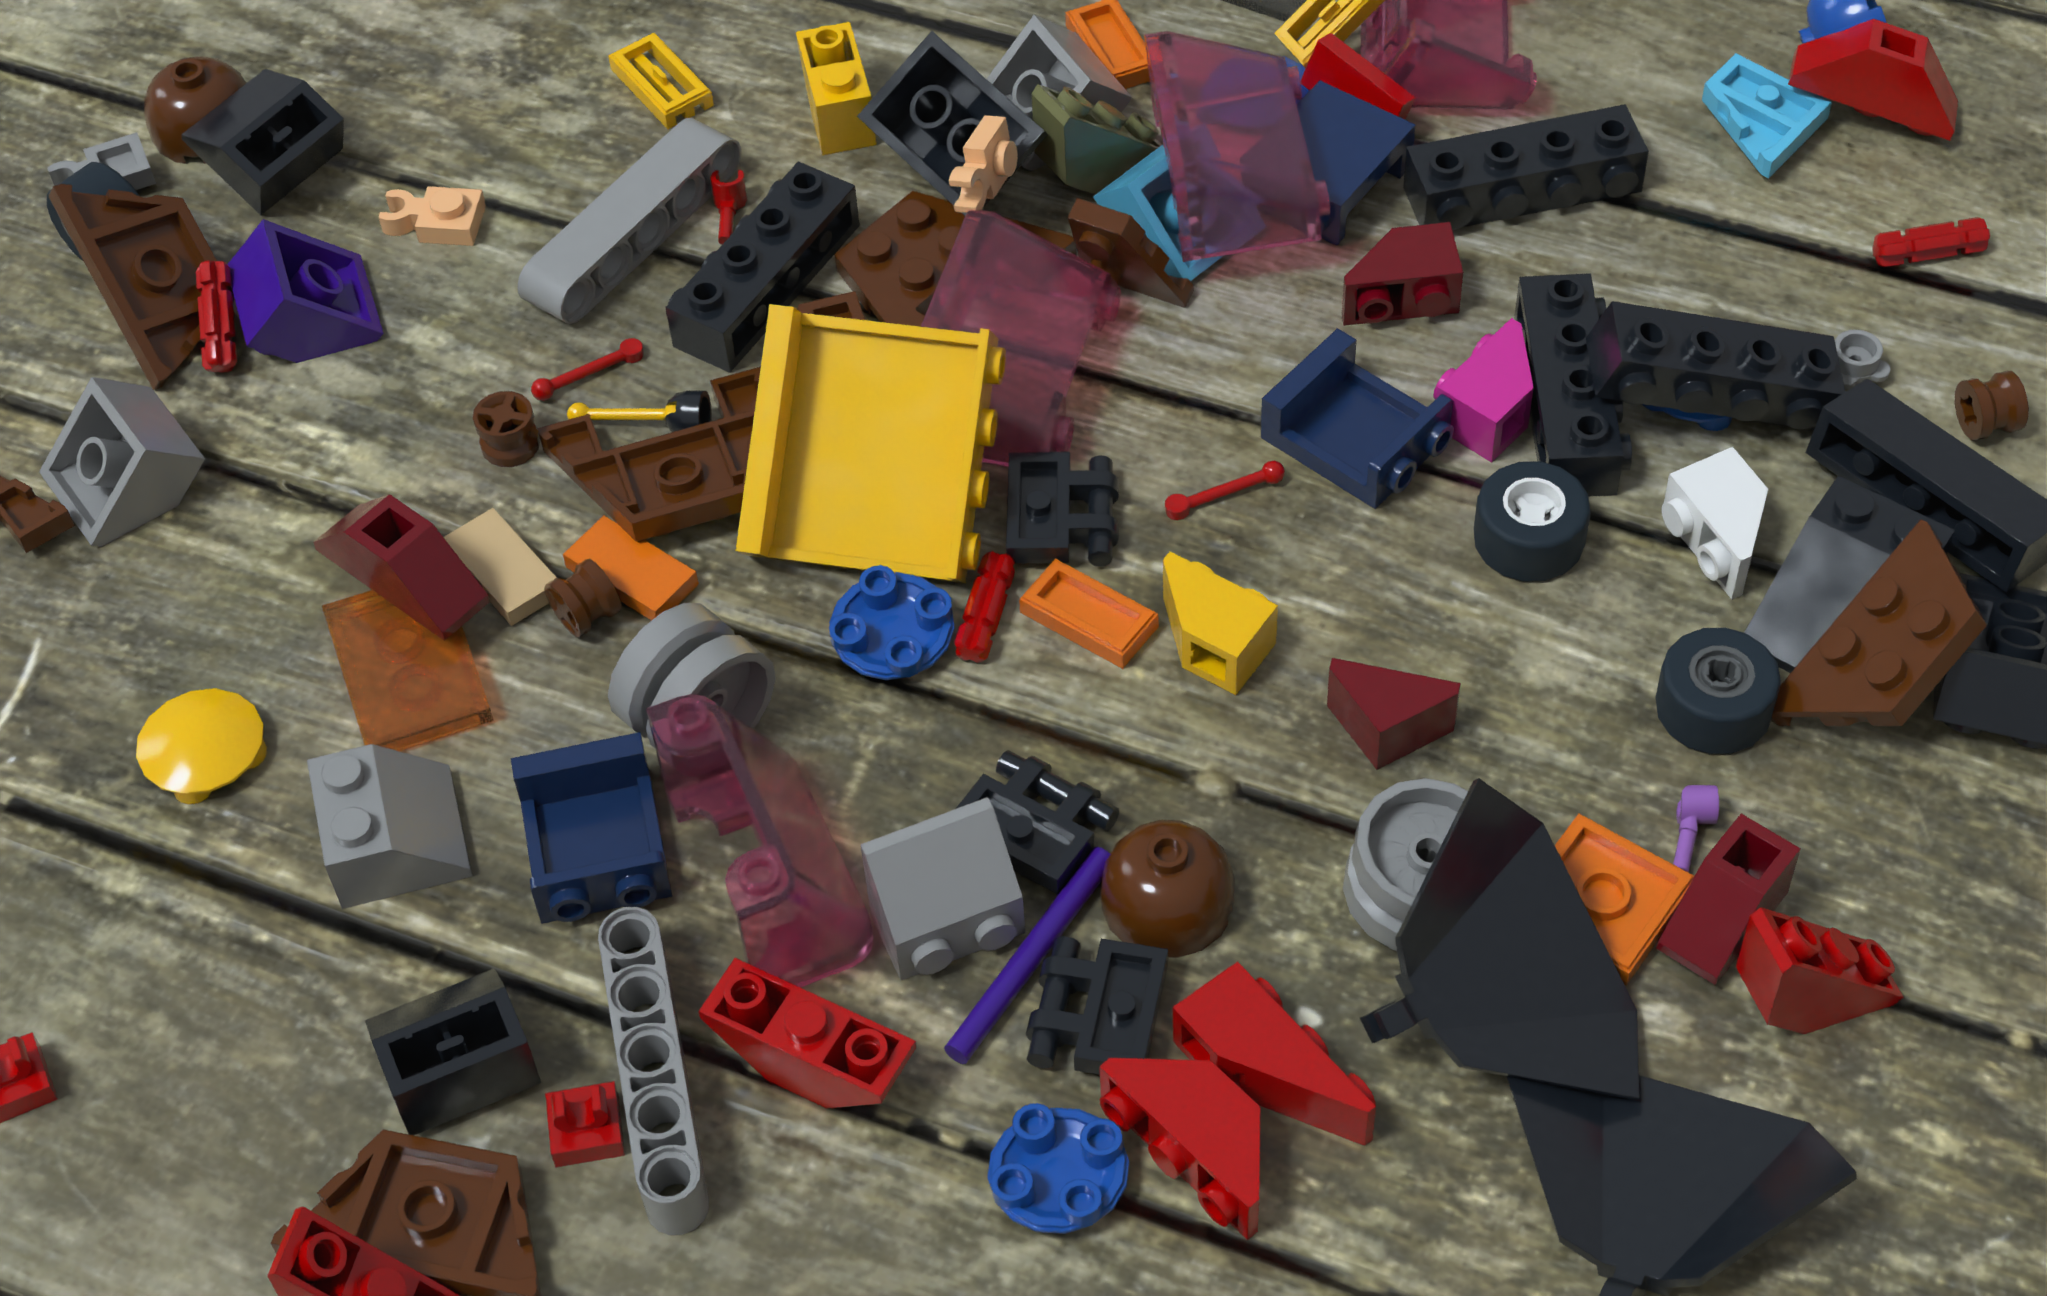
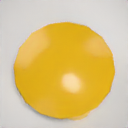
M217 688L189 691L168 700L148 717L137 738L136 758L144 776L161 790L173 792L176 799L181 803L197 804L204 801L212 791L234 782L245 771L259 766L264 761L267 755V747L263 739L264 724L255 706L238 693Z

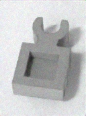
M137 132L83 149L87 160L78 163L69 160L60 161L47 168L54 186L60 184L90 162L103 163L120 173L135 190L156 184Z

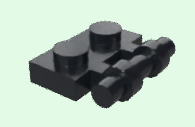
M1009 452L1006 553L1014 559V564L1052 563L1055 558L1063 563H1069V544L1083 543L1088 548V561L1094 566H1106L1112 562L1113 547L1118 544L1119 524L1113 517V504L1118 501L1119 480L1113 474V462L1109 457L1102 455L1092 457L1089 460V470L1070 471V452ZM1070 500H1084L1088 504V513L1070 514Z
M1007 750L1001 755L996 765V773L1009 779L1007 784L1004 785L983 774L955 809L988 797L994 808L1014 871L1059 894L1095 847L1094 832L1081 825L1090 822L1108 832L1116 823L1120 810L1116 806L1102 800L1101 792L1084 782L1074 785L1051 773V765L1035 756L1025 759ZM1041 796L1059 807L1056 811H1053L1032 799Z
M1068 936L1056 938L1052 955L1045 958L1042 963L1038 980L1039 984L1043 987L1039 1009L1031 1012L1028 1021L1026 1036L1031 1042L1027 1061L1038 1068H1051L1055 1061L1057 1048L1065 1044L1076 1046L1074 1053L1075 1071L1100 1075V1065L1109 1058L1148 1059L1168 967V949L1101 938L1096 961L1078 959L1081 944L1078 940ZM1077 991L1088 992L1084 1014L1066 1012L1070 994Z

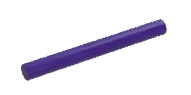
M1094 847L956 1030L944 1047L947 1055L960 1064H966L1053 948L1055 939L1061 937L1102 882L1105 862L1110 855L1108 851L1100 847Z

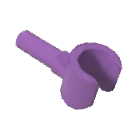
M1688 785L1682 790L1681 800L1676 810L1677 822L1680 824L1678 830L1680 834L1673 865L1688 873L1697 836V824H1717L1719 815L1717 786Z

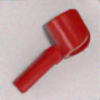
M715 170L710 176L714 206L719 209L720 213L718 242L720 244H723L733 233L736 210L741 209L747 203L744 172L742 170H738V178L735 181L728 183L720 182L719 170Z

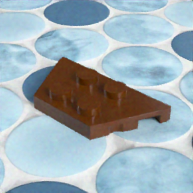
M67 184L53 186L48 197L153 390L161 388L201 342L197 298L201 296V292L197 290L196 270L203 261H217L183 198L162 195L140 197L133 192L108 189L105 196L72 192V185ZM228 286V290L232 292L233 303H234L235 298H234V295H233L232 287H231V286Z
M1920 519L1780 685L1777 701L1772 713L1771 721L1778 726H1790L1792 717H1818L1825 726H1850L1858 722H1867L1872 726H1903L1984 630L1987 624L1969 596L1958 571L1945 553L1942 542L1928 522Z
M383 1129L358 1153L356 1162L349 1169L337 1173L317 1192L321 1201L311 1210L312 1212L455 1293L468 1296H541L522 1170L515 1155ZM285 1224L274 1234L271 1241L276 1254L288 1228Z

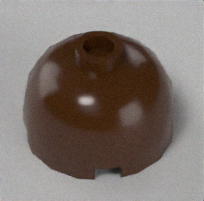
M198 56L183 58L173 62L154 76L145 95L144 113L146 126L152 142L161 155L174 162L186 164L184 156L198 157L182 140V134L246 84L240 72L220 59Z
M1160 819L1138 826L1114 846L1105 862L1101 889L1102 911L1109 929L1122 942L1168 949V958H1179L1204 950L1222 936L1234 906L1235 878L1224 848L1206 831L1184 821Z

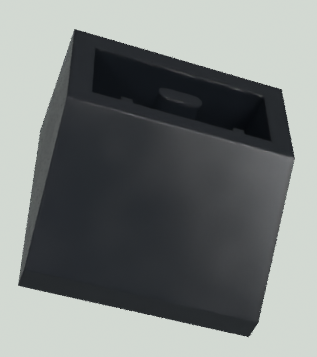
M264 69L184 132L182 140L257 213L262 215L343 149L344 118L305 80Z
M495 968L365 1020L391 1094L409 1135H417L541 1084L528 1041L505 986Z

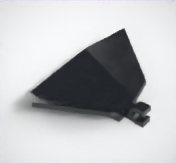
M1480 778L1474 780L1395 937L1401 973L1395 975V978L1404 995L1360 1017L1371 1042L1375 1043L1384 1038L1385 1040L1392 1038L1418 1023L1425 1039L1434 1038L1460 1068L1631 1100L1639 1099L1637 1009L1544 823Z
M1640 1075L1639 1099L1635 1100L1507 1076L1559 1242L1596 1265L1599 1276L1608 1278L1599 1296H1645L1647 1291L1669 1296L1672 1287L1701 1286L1857 1179L1856 1170L1809 1122Z

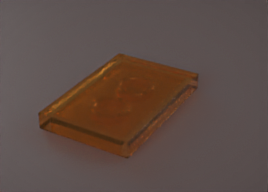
M373 590L322 605L364 745L374 744L402 751L494 721L463 627H460L444 641Z

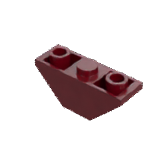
M390 494L358 505L313 542L315 549L444 641L490 603L486 591L434 524Z

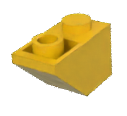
M850 22L796 32L811 115L822 155L877 145L876 134L857 117L872 97Z
M1170 551L1164 557L1163 599L1182 668L1237 695L1276 645L1278 605L1270 602L1263 594L1254 589H1244L1216 575L1208 566L1200 562H1190Z

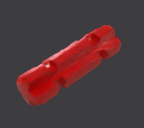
M1975 217L1959 220L1956 227H1954V222L1950 221L1905 229V235H1901L1899 230L1882 232L1874 237L1872 252L1878 266L1883 268L1903 265L1904 258H1908L1909 263L1953 257L1957 256V250L1960 249L1963 255L1977 253L1988 248L1990 230L1987 228L1983 218Z
M207 260L201 262L196 270L197 290L201 292V296L197 297L200 340L205 343V347L201 348L202 366L208 372L226 373L232 371L237 363L236 343L231 340V337L235 336L232 292L228 290V286L232 285L231 270L224 261L214 262Z
M989 551L982 556L977 571L980 576L974 580L962 617L965 623L959 626L954 641L956 646L955 653L963 661L972 660L976 663H981L989 656L993 643L990 638L996 634L1008 596L1005 591L1011 587L1015 574L1013 567L1014 559L1007 553L998 554L994 551Z

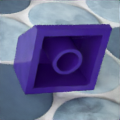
M262 219L228 263L231 270V287L246 346L255 349L259 353L274 355L299 363L377 342L384 334L360 254Z

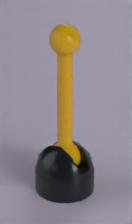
M687 390L676 393L668 400L665 408H589L586 404L577 402L572 404L567 411L568 420L590 414L591 420H665L669 430L672 432L711 422L712 420L711 401L708 392L705 390Z

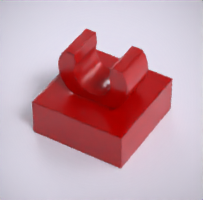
M32 1032L21 1037L14 1036L7 1039L8 1042L0 1045V1123L58 1100L41 1046Z
M615 1081L545 1093L550 1151L555 1168L625 1156L619 1094Z

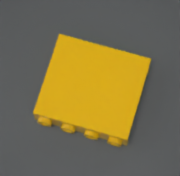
M769 304L736 551L753 557L863 571L872 566L882 565L889 567L894 573L900 572L926 579L966 583L967 570L977 569L981 550L980 533L973 532L976 508L984 509L989 491V472L981 471L984 446H993L997 432V410L989 409L992 385H1001L1005 372L1006 350L1003 347H998L999 338L990 329L980 328V333L806 314L791 306Z

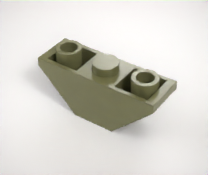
M1037 84L1031 93L1033 121L1048 134L1034 152L1068 186L1095 195L1162 145L1156 139L1160 133L1158 128L1137 113H1132L1127 118L1109 103L1098 100L1096 105H1093L1078 92L1068 87H1064L1061 92Z

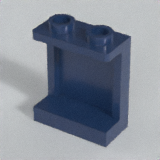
M1319 81L1244 160V187L1258 210L1270 213L1301 228L1312 236H1317L1327 242L1338 245L1345 238L1347 215L1386 172L1399 179L1404 175L1406 147L1414 145L1416 125L1325 82Z
M1337 328L1262 397L1261 438L1376 509L1393 492L1396 494L1401 493L1413 479L1416 469L1430 456L1437 457L1446 449L1454 433V427L1451 425L1453 400L1441 394L1426 407L1355 364L1357 339Z
M640 732L510 758L513 778L521 802L532 874L530 878L531 893L541 924L553 921H577L591 913L620 907H643L654 900L673 897L650 770Z

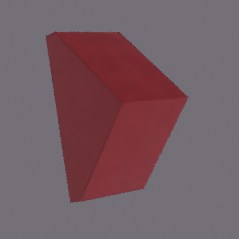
M1332 658L1329 667L1327 707L1375 769L1378 770L1454 731L1461 683Z

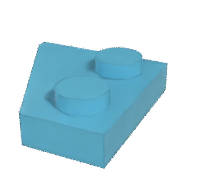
M1736 53L1705 83L1702 101L1759 173L1769 179L1828 119L1832 101L1788 85V79Z

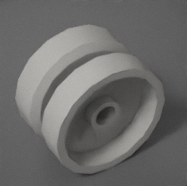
M683 603L663 611L650 621L624 649L611 675L608 699L611 711L634 731L640 732L641 736L649 738L650 745L671 763L683 771L701 770L727 756L744 741L759 723L771 700L776 677L773 662L741 635H735L732 628L703 604Z
M1428 778L1398 782L1374 796L1360 817L1354 844L1350 849L1346 862L1343 892L1350 914L1366 934L1392 950L1397 951L1395 937L1468 792L1454 783Z

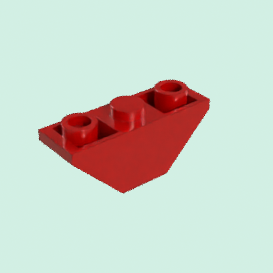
M1871 19L1844 31L1798 45L1793 56L1788 85L1851 106L1865 116H1879L1903 124L1917 134L1924 136L1934 135L1949 141L1951 140L1955 132L1958 99L1928 37L1876 19Z
M1762 907L1750 915L1736 969L1767 1025L1807 1034L1893 1006L1904 998L1891 976L1895 972V966L1890 956L1874 940H1865L1843 933L1833 927L1827 928L1804 921L1798 916L1791 917Z
M737 958L733 959L698 1011L700 1019L767 1081L826 1109L881 1104L917 1048L915 1040Z
M1109 1058L1100 1065L1101 1098L1099 1101L1108 1119L1113 1121L1121 1131L1128 1132L1132 1129L1148 1145V1151L1152 1159L1166 1175L1173 1179L1181 1176L1198 1193L1197 1196L1201 1206L1216 1223L1223 1227L1231 1224L1247 1240L1258 1232L1260 1106L1211 1060Z
M303 1206L295 1209L267 1275L278 1296H460Z

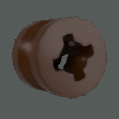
M2013 371L1995 373L1990 381L1986 382L1974 378L1963 380L1956 387V415L1960 427L1970 440L1987 438L1996 429H2002L2004 432H2014L2022 430L2026 426L2029 415L2027 394L2021 380Z
M500 391L486 396L474 408L473 422L477 434L480 436L479 443L486 460L499 467H515L526 463L534 457L539 450L540 437L534 424L532 406L525 396L513 391Z
M585 559L577 564L575 573L565 580L555 578L544 587L546 597L556 616L575 637H581L589 632L592 622L599 617L611 618L622 609L620 598L610 579L591 559Z

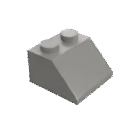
M1036 15L1032 16L987 77V80L1032 120L1031 93L1037 84L1061 92L1064 87L1071 88L1093 105H1096L1098 100H1102L1120 112L1124 110L1132 99V96L1076 32ZM1034 151L1022 164L1023 168L1030 171L1046 165Z
M91 377L39 473L60 503L66 507L71 518L90 545L102 547L177 507L190 484L195 479L205 458L151 387Z
M374 744L307 760L324 865L342 909L472 877L452 772L449 765Z
M988 797L860 844L871 918L900 980L917 974L928 975L939 972L956 959L982 949L987 951L999 949L1011 942L1014 937L1026 933L1023 896L994 808Z

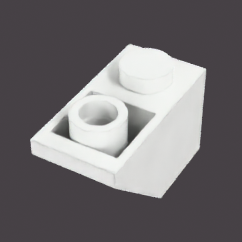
M1733 447L1670 473L1662 505V516L1668 530L1674 536L1681 537L1697 556L1703 573L1710 580H1716L1731 599H1735L1743 594L1768 493V488Z

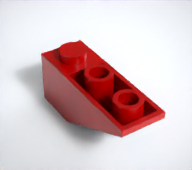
M1237 961L1173 1006V1042L1189 1060H1211L1259 1106L1363 1146L1373 1140L1376 1102L1372 1092L1360 1077L1354 1073L1346 1075L1331 1060L1325 1043L1314 1029L1308 1025L1300 1027L1283 1009V1003L1278 993L1268 981L1261 977L1254 979Z

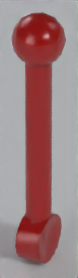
M635 338L626 339L620 344V350L553 379L538 378L531 386L532 395L537 400L545 401L553 396L555 390L619 362L636 363L644 355L642 342Z
M1268 461L1260 471L1188 497L1183 494H1172L1165 501L1166 515L1172 520H1182L1189 515L1190 509L1263 482L1277 484L1282 481L1285 475L1284 466L1278 461Z

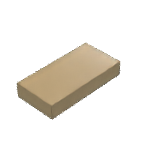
M494 508L444 536L451 548L486 591L490 603L511 626L549 604L544 587L557 577Z

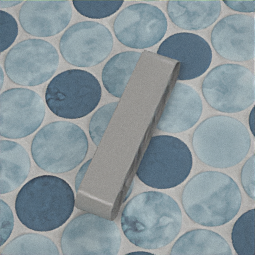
M685 118L679 122L526 263L520 273L517 284L520 298L565 323L573 324L578 322L713 196L710 177L712 172L719 170L720 182L727 183L740 162L741 146L739 142L693 118Z
M623 907L613 911L603 920L599 927L598 942L635 1177L650 1224L659 1232L668 1235H683L695 1230L704 1221L709 1211V1196L669 964L656 918L645 909ZM634 947H643L638 952L624 954V952ZM653 1004L650 1009L643 1012H632L641 1005ZM664 1063L660 1069L655 1071H641L649 1064ZM662 1123L676 1124L673 1128L663 1133L649 1132L655 1126ZM673 1184L687 1186L681 1193L674 1196L659 1195L662 1190Z

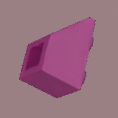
M1511 318L1494 335L1489 333L1483 336L1475 346L1472 355L1457 369H1448L1441 376L1433 393L1435 400L1441 394L1453 400L1451 425L1454 427L1452 439L1491 463L1529 425L1534 387L1521 323Z

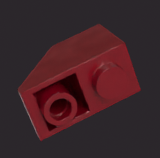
M1444 222L1392 228L1344 276L1343 326L1459 313L1463 269L1451 223Z
M1741 813L1704 858L1661 935L1656 949L1716 985L1739 956L1750 915L1760 907L1774 911L1787 895L1801 848Z

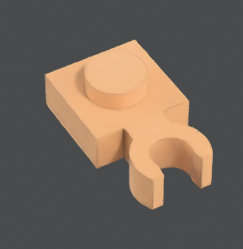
M984 115L963 146L965 164L963 167H955L949 177L950 186L961 187L960 197L954 205L955 212L979 213L984 207L986 198L994 199L1006 179L1015 172L1018 153L1016 144L1010 141L1006 117Z
M427 186L424 198H417L408 191L396 189L386 193L389 210L394 213L380 212L378 218L383 233L390 236H401L415 230L419 243L474 246L486 203L481 189Z

